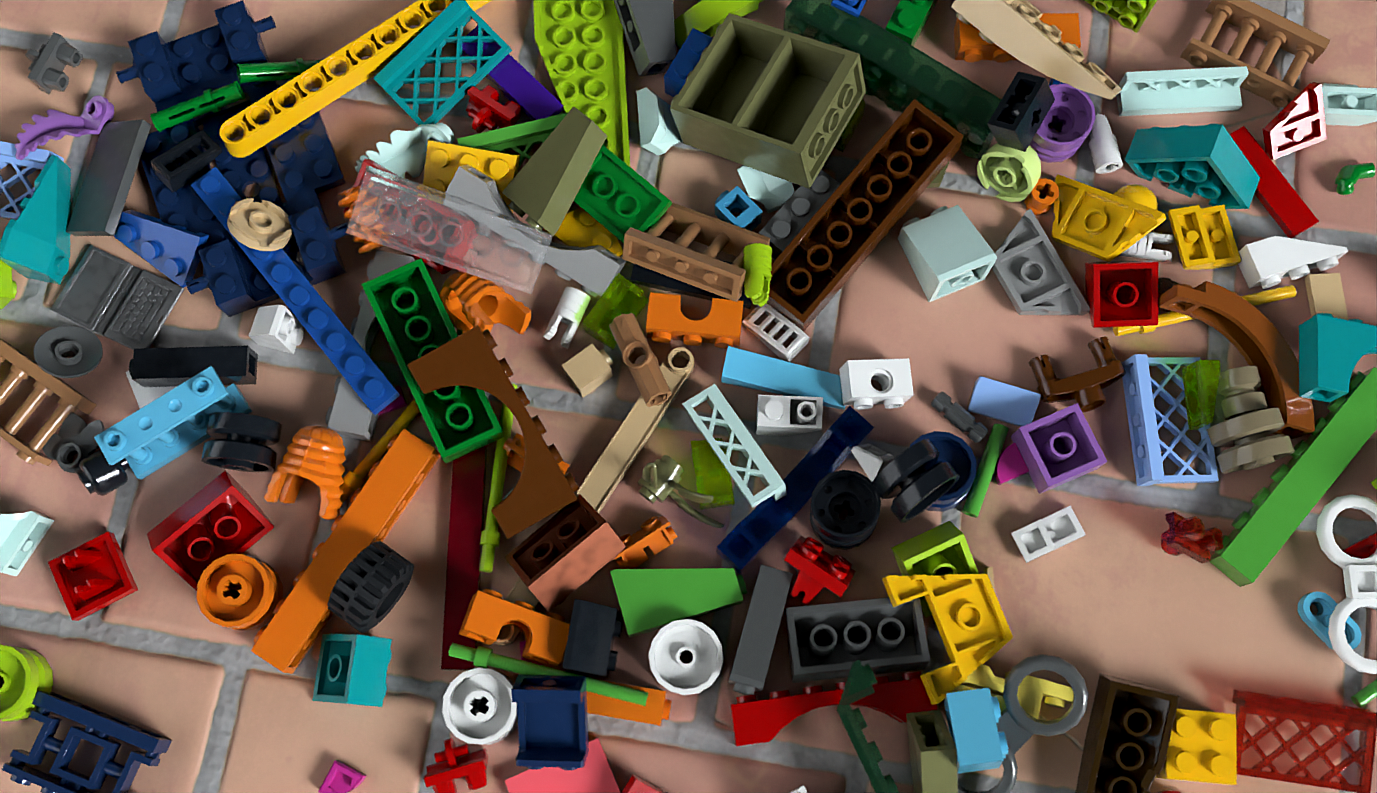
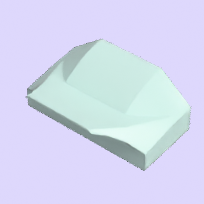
M1323 83L1325 124L1360 126L1377 122V88Z
M647 87L638 90L637 104L641 147L658 156L662 155L671 146L683 142L670 111L671 105Z
M745 165L737 169L749 198L764 204L767 213L779 210L795 192L792 182Z
M28 511L22 514H0V572L17 576L54 520L35 511Z

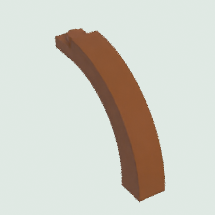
M1208 281L1195 288L1187 284H1177L1159 295L1158 307L1188 315L1210 325L1238 349L1249 366H1257L1261 382L1259 388L1261 392H1264L1268 409L1279 408L1285 424L1280 430L1272 434L1288 435L1290 439H1295L1315 431L1312 399L1299 397V362L1285 338L1257 308L1236 293Z

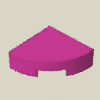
M1016 443L1008 446L998 459L995 470V478L998 485L1029 472Z
M335 760L318 792L348 793L357 788L367 775L339 760Z

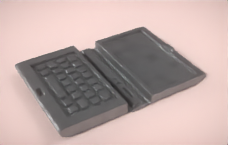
M90 245L50 310L132 350L150 348L183 293L184 288L146 270H141L120 258Z

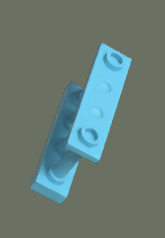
M210 366L94 438L110 465H114L126 458L135 476L142 480L209 439L211 436L206 433L209 414L216 412L249 414L252 410L239 388L234 383L225 388L215 369Z

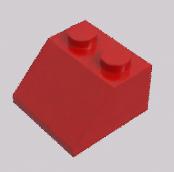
M1144 260L1085 263V295L1087 304L1091 309L1089 314L1092 327L1158 325L1159 262Z

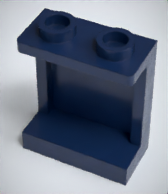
M518 675L511 689L512 702H517L519 752L515 758L516 766H526L532 770L543 767H560L562 770H575L584 767L589 753L586 676Z

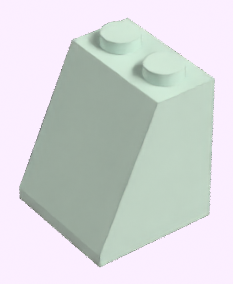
M959 205L949 209L947 206H943L934 210L929 217L921 220L919 217L907 221L903 224L898 236V241L928 302L985 280L997 260L995 252Z

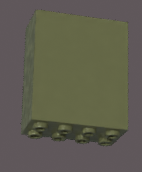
M729 13L723 24L718 26L709 46L703 50L694 70L688 74L683 88L679 94L674 96L670 111L684 144L810 189L866 93L860 54Z

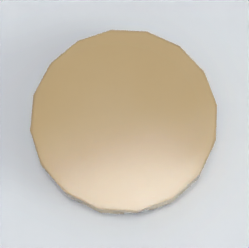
M246 198L237 201L231 207L227 225L230 233L240 243L259 251H276L284 248L289 242L293 230L290 226L288 215L279 206L262 200L260 203L253 202L254 198Z

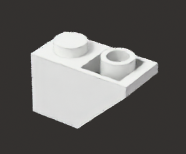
M279 304L258 308L249 337L259 346L294 354L296 346H299L303 340L304 329L303 325L286 306Z
M758 395L756 435L790 436L822 430L823 397Z

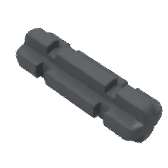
M940 392L933 399L932 407L939 413L943 411L945 413L944 417L962 432H968L967 436L975 443L980 442L988 433L987 427L981 422L976 423L974 421L975 417L957 402L953 404L951 402L952 398L945 392Z

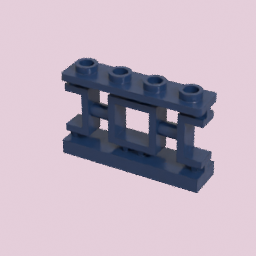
M38 691L32 702L37 708L35 711H31L29 717L44 724L31 751L12 750L10 763H4L1 770L12 774L10 780L27 786L34 783L41 786V793H93L85 790V788L91 790L101 789L107 775L118 779L112 793H128L141 763L148 766H158L161 760L159 759L160 754L167 752L172 740L55 692ZM50 712L83 724L86 728L71 726L64 741L55 738L54 735L62 719L50 715ZM109 737H115L147 750V752L131 751L125 766L114 762L121 743L111 740ZM81 738L104 747L91 777L68 768ZM47 750L56 753L57 757L49 773L62 777V779L25 764L41 765Z

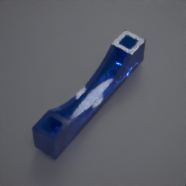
M849 406L795 468L783 479L787 495L775 501L773 496H770L761 502L722 540L716 548V553L735 571L741 574L808 503L818 482L829 473L836 472L852 456V448L862 445L871 435L874 427Z

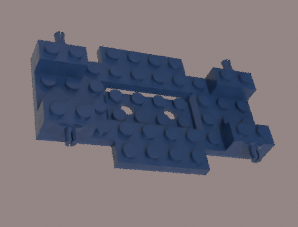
M242 0L214 10L218 25L165 43L157 31L128 41L133 55V66L116 71V74L122 84L139 77L145 93L155 103L157 112L200 96L204 94L203 92L206 89L211 88L215 90L238 81L237 63L270 62L260 33L277 27L272 16L255 22ZM277 81L239 83L245 94L244 100L221 107L220 112L213 113L211 111L164 129L161 132L157 130L149 133L141 155V161L161 221L172 226L180 225L186 227L188 231L194 233L201 232L209 235L205 248L198 250L204 266V276L189 282L187 281L188 291L190 294H194L209 288L213 293L216 305L229 317L280 297L192 188L191 184L212 169L210 163L183 187L172 193L155 175L151 160L199 132L198 126L203 124L204 132L222 149V153L214 159L218 170L242 199L250 198L244 195L245 188L249 184H258L260 191L258 195L251 197L254 198L253 202L261 203L262 200L272 202L282 208L288 215L293 231L289 242L282 249L313 286L346 273L335 240L352 234V231L348 228V222L330 228L318 193L346 183L320 111L266 144L286 200L284 204L264 148L261 147L244 158H237L228 152L220 136L219 129L226 120L281 87L282 85L278 86ZM287 104L285 108L291 107L294 104ZM262 120L258 124H264L268 120ZM201 144L197 146L202 153L205 152V148ZM191 152L188 154L191 159L195 158ZM180 161L178 164L182 166L184 163Z

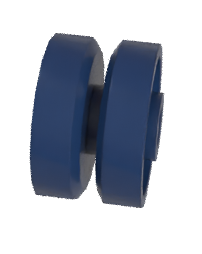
M934 431L921 435L911 443L910 447L923 439H929L940 451L935 465L949 462L960 475L957 482L926 510L942 512L955 508L965 500L976 477L977 462L973 451L962 438L950 432Z

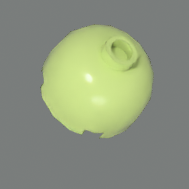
M996 143L983 154L978 162L977 175L986 190L991 186L1000 192L995 197L1008 202H1018L1024 200L1037 184L1041 176V161L1037 152L1030 145L1024 152Z

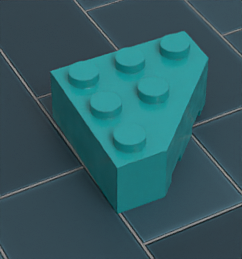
M1223 124L1137 129L1125 161L1138 177L1148 181L1155 177L1160 181L1169 183L1168 189L1188 197H1191L1193 193L1198 194L1203 198L1210 199L1208 205H1224L1225 209H1249L1260 180V176Z

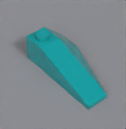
M51 155L34 182L35 192L32 197H24L20 204L23 209L17 220L10 219L5 227L0 241V260L26 278L61 285L63 276L68 272L70 259V233H67L66 230L71 219V168L58 156Z

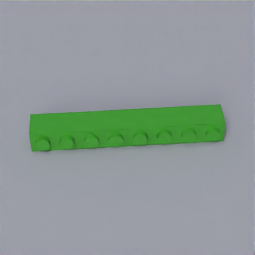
M1376 367L1364 373L1358 371L1350 378L1349 393L1329 403L1327 409L1330 412L1325 418L1320 417L1314 422L1315 431L1311 432L1310 437L1306 441L1301 440L1295 445V453L1291 454L1292 459L1288 464H1281L1272 473L1270 478L1274 481L1268 488L1263 487L1251 499V502L1254 503L1253 507L1248 513L1243 511L1232 523L1235 529L1229 536H1222L1212 547L1215 553L1209 559V562L1239 587L1251 584L1256 580L1377 429Z

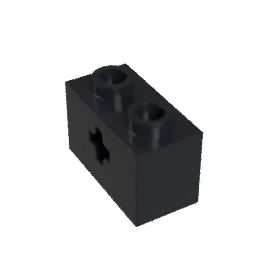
M1017 72L988 122V126L999 145L1024 152L1027 150L1055 101L1046 78Z

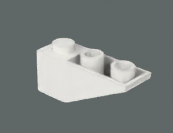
M1272 236L1245 245L1239 251L1241 262L1238 265L1249 289L1260 285L1263 289L1279 284L1281 279L1290 276L1291 280L1306 276L1314 268H1319L1320 271L1330 269L1339 264L1338 259L1346 254L1348 250L1347 247Z

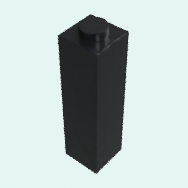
M248 345L134 349L133 359L129 363V372L132 380L143 387L179 386L212 366L223 385H231L233 383L235 385L256 384L258 354Z

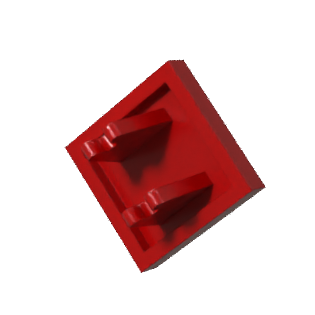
M109 531L48 562L70 617L74 621H79L138 590L115 535Z
M800 536L784 558L786 562L800 570L791 595L796 597L799 592L803 591L805 596L802 601L804 604H808L826 587L842 597L856 572L851 568L852 564L840 555L833 557L824 551V546L816 539Z

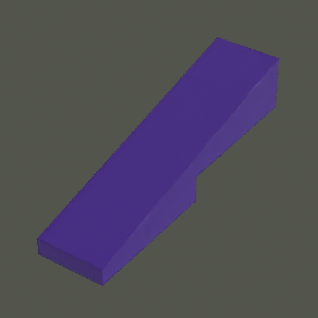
M478 25L466 36H478ZM484 31L483 36H489V35ZM478 42L463 43L462 56H477ZM483 42V56H493L501 49L496 42ZM510 54L486 75L489 80L502 90L508 100H513L519 104L521 110L532 120L555 116L564 110L563 104ZM470 63L477 69V63Z

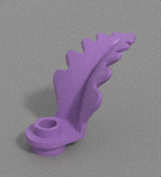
M97 95L87 102L81 116H72L53 109L46 111L48 117L37 114L32 115L31 118L35 125L24 123L21 128L26 132H19L17 134L20 143L15 144L17 149L16 159L23 160L29 155L30 151L34 152L38 145L43 146L50 139L60 140L64 135L81 137L87 134H99L104 124L111 122L113 119V104L107 98Z

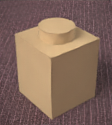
M593 344L561 365L564 374L582 398L613 377L610 367L613 365L611 358L604 349L598 351Z

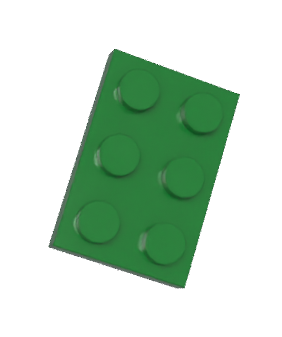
M602 145L574 199L576 204L622 243H624L625 233L630 227L646 233L673 204L666 196L604 145Z

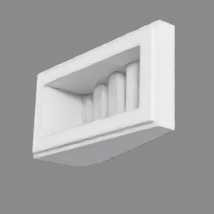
M765 304L762 307L757 306L742 321V324L781 360L790 362L809 342L810 337L769 304ZM765 312L768 317L757 326L754 322ZM772 321H775L777 324L766 333L764 329ZM781 329L785 330L786 332L777 341L773 338ZM790 336L795 339L787 348L782 345Z

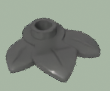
M71 412L62 423L59 434L52 435L44 445L43 451L48 458L57 460L61 469L69 473H76L80 471V461L99 448L94 437L104 431V425L100 420L93 421L87 425L80 416ZM78 454L77 459L73 462V457Z

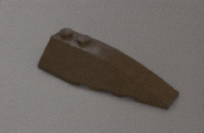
M1099 674L1082 753L1076 793H1151L1149 788L1156 774H1160L1165 764L1179 696L1134 681Z

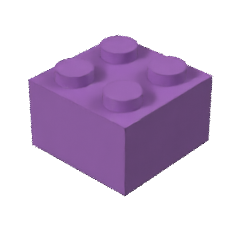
M1078 403L1022 426L1011 436L1013 443H1016L1029 469L1028 473L1039 494L1097 470L1108 462Z

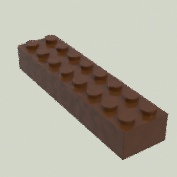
M914 99L772 263V279L770 281L767 304L804 332L958 152L964 135Z

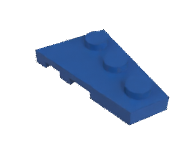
M127 210L121 214L114 237L180 287L184 288L187 287L186 282L192 281L201 259L198 250L205 248L209 235L201 232L194 233L188 231L186 227L180 225L172 226L163 223L159 218L134 210Z

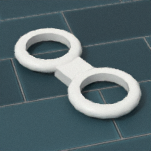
M1350 494L1336 497L1325 505L1317 519L1316 535L1320 548L1331 562L1343 568L1346 598L1336 605L1329 618L1328 635L1333 650L1345 664L1360 672L1377 674V659H1366L1355 653L1345 636V622L1350 613L1360 607L1372 608L1377 611V549L1368 558L1351 557L1339 548L1332 533L1333 522L1336 516L1348 508L1362 510L1370 515L1377 524V502L1368 497Z

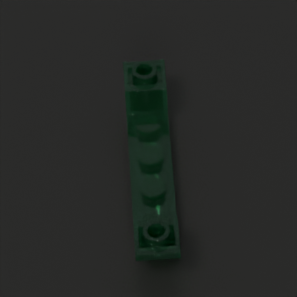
M857 660L851 665L836 710L875 792L899 793L891 774L883 776L878 762L882 761L883 758L875 741L873 740L868 743L862 732V729L868 726L859 707L852 710L850 706L851 703L874 693L872 685L877 683L870 665L867 663L862 666L860 660Z

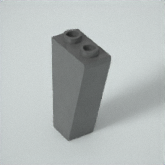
M613 0L639 77L665 73L676 57L673 0Z
M762 564L760 566L728 683L734 685L733 691L754 695V691L761 692L763 690L793 573Z

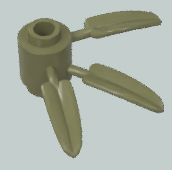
M664 455L661 459H656L655 462H650L644 467L642 477L637 483L641 486L638 492L651 503H654L656 500L663 503L669 495L678 503L681 509L697 520L715 528L724 527V524L698 512L673 491L675 488L681 496L694 502L705 504L713 501V496L690 491L678 484L682 479L680 476L684 469L676 461Z

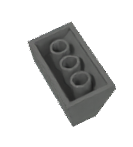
M888 597L786 608L788 652L792 683L924 670L930 662L920 597L895 607L892 606Z

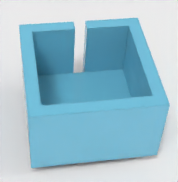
M989 687L946 693L944 707L949 732L956 746L957 774L999 768L1003 758H1006L1005 754H1008V746L1005 733H998L996 723L999 722L998 718H1001L997 696L991 697Z

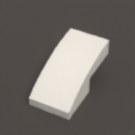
M1071 506L1011 533L1026 563L1086 535Z

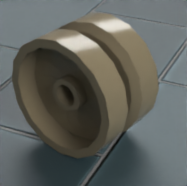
M1269 408L1248 413L1207 429L1213 446L1221 448L1235 445L1224 450L1216 457L1223 474L1265 466L1275 462V460L1295 453L1288 435L1278 434L1266 437V435L1277 432L1285 425L1279 408Z

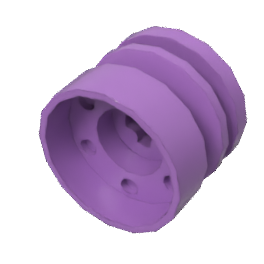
M1053 84L1050 86L1055 101L1029 144L1037 152L1041 161L1048 163L1062 162L1072 157L1092 130L1096 118L1094 105L1084 91L1074 88L1069 84Z

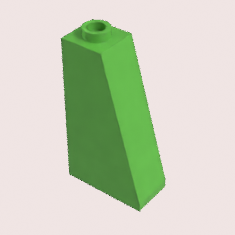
M734 568L615 569L610 571L630 638L661 629L676 620L693 619L742 604V595L747 594L742 574L736 576Z

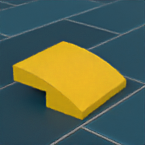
M1194 205L1171 209L1167 212L1184 269H1215L1236 266L1241 262L1224 205L1206 208Z

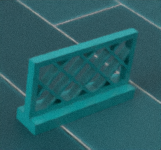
M454 0L373 79L418 125L436 124L467 94V90L472 86L475 87L512 49L465 0ZM473 19L478 24V36H463V27ZM484 31H485L489 36H483ZM478 42L477 56L462 57L463 43ZM483 42H496L501 47L493 56H483ZM447 43H457L456 57H441L442 47ZM426 63H435V77L420 78V69ZM441 63H456L455 77H441ZM462 63H477L476 73L471 77H461ZM455 83V93L450 98H440V84ZM404 84H414L413 98H400L396 92ZM420 84H434V98H419ZM407 104H413V110ZM419 104H433V114L423 122L418 116Z

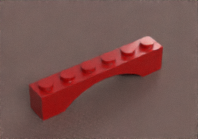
M921 671L901 674L902 681L889 682L888 676L868 679L869 685L856 687L855 681L835 683L836 690L823 692L822 685L802 688V695L790 696L789 690L770 692V699L757 701L756 695L736 697L737 704L730 705L735 746L770 742L782 728L797 717L813 709L830 705L867 707L884 713L900 723L907 722L906 713L938 709L937 704L932 705L920 677L922 675Z

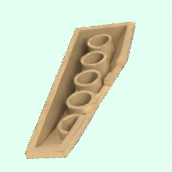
M955 0L951 5L957 11V18L967 25L972 24L980 31L979 36L984 41L990 44L995 43L1022 63L1048 77L1110 100L1121 92L1122 89L1095 63L1089 62L1086 64L1083 61L1085 56L1075 44L1064 43L1061 40L1062 32L1055 25L1050 26L1040 20L1043 14L1028 0Z

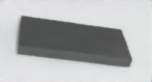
M144 120L106 122L104 124L67 227V233L74 236L115 235L151 124Z

